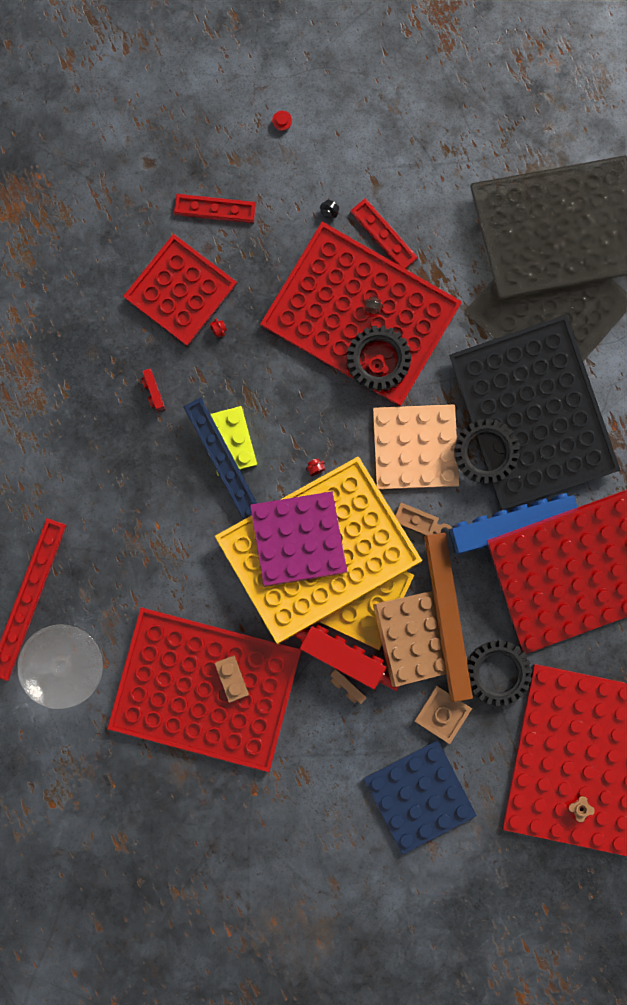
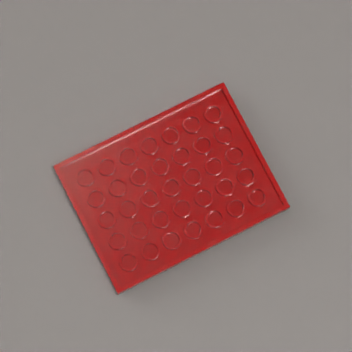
M321 222L260 323V326L352 379L353 376L350 375L349 368L347 367V353L353 338L355 339L356 335L359 332L362 333L364 329H371L372 326H377V328L386 326V329L393 328L394 332L402 334L401 337L406 339L407 346L410 347V368L404 380L395 388L392 387L388 391L381 390V392H377V390L372 391L401 407L462 301L328 224ZM373 341L362 349L360 363L362 368L370 374L369 368L365 366V361L376 357L378 354L383 355L385 365L389 367L387 373H381L377 377H384L392 373L397 367L398 356L390 344L383 341Z
M627 490L487 540L520 649L525 654L627 617Z
M141 607L107 729L270 772L301 649L282 644L277 645L275 642ZM235 655L249 695L229 702L215 663Z
M534 664L502 829L627 856V683ZM584 796L587 798L588 804L595 811L593 815H588L583 822H578L576 815L569 810V805L579 800V797Z

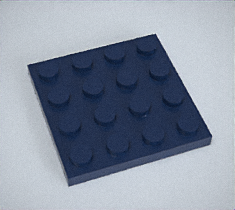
M438 740L364 777L402 855L477 816Z

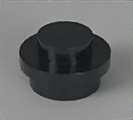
M326 200L320 205V210L324 217L330 219L338 216L339 206L334 201Z

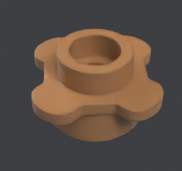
M584 796L579 797V800L569 805V810L576 815L578 822H583L588 815H593L595 811L588 804L587 798Z

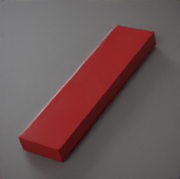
M176 194L174 215L254 224L256 202Z
M366 198L350 210L353 217L394 263L407 269L418 260L416 254Z

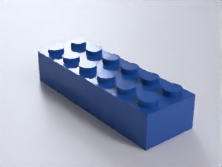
M567 493L555 496L550 502L547 499H542L531 504L532 507H527V504L515 507L510 513H507V510L496 512L489 519L485 515L475 518L471 524H467V521L456 523L449 531L454 553L459 555L488 547L487 540L575 509L577 508L574 495L568 496Z

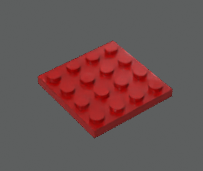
M173 234L123 297L188 347L236 287L237 281Z

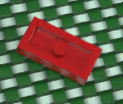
M150 368L143 370L144 377L141 380L144 388H149L151 396H148L151 408L155 407L157 412L166 410L152 370Z

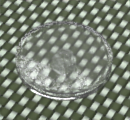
M65 624L48 626L33 634L23 646L18 660L19 680L25 692L35 702L54 709L74 707L87 700L97 689L103 673L102 654L94 639L85 631Z

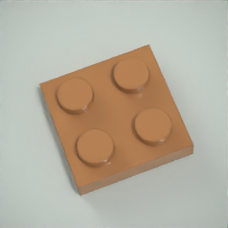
M436 686L414 721L451 744L472 708L461 701L451 702L450 694Z

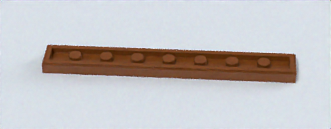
M446 533L425 535L451 702L473 699Z

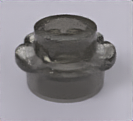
M369 297V299L364 300L365 311L372 314L380 313L381 308H383L380 299Z

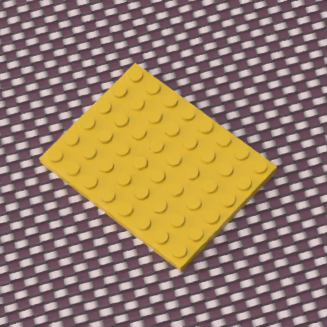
M359 457L282 498L288 499L333 491L347 567L346 574L264 587L252 516L215 535V539L277 645L422 562L421 557Z

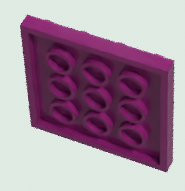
M333 491L250 505L264 587L347 573Z

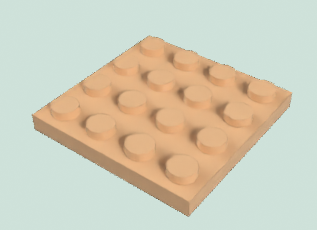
M455 405L373 408L376 485L379 490L459 486L458 465L454 454L457 440Z

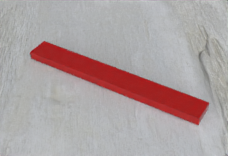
M46 518L0 641V679L9 681L65 533L67 527L65 524Z

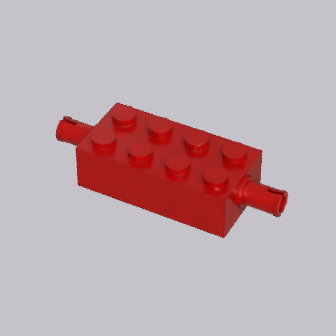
M317 625L316 628L311 626V628H306L294 635L302 640L301 650L374 690L379 683L393 689L395 692L398 690L399 686L392 687L389 673L386 672V666L382 665L384 660L374 655L369 658L364 655L365 650L356 645L353 648L347 646V640L335 635L333 638L327 635L329 630Z

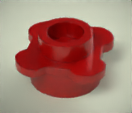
M381 354L365 361V366L369 368L370 375L377 377L379 374H385L389 370V367L385 365L384 356Z

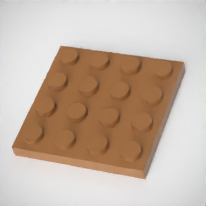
M433 591L373 604L392 687L446 674Z

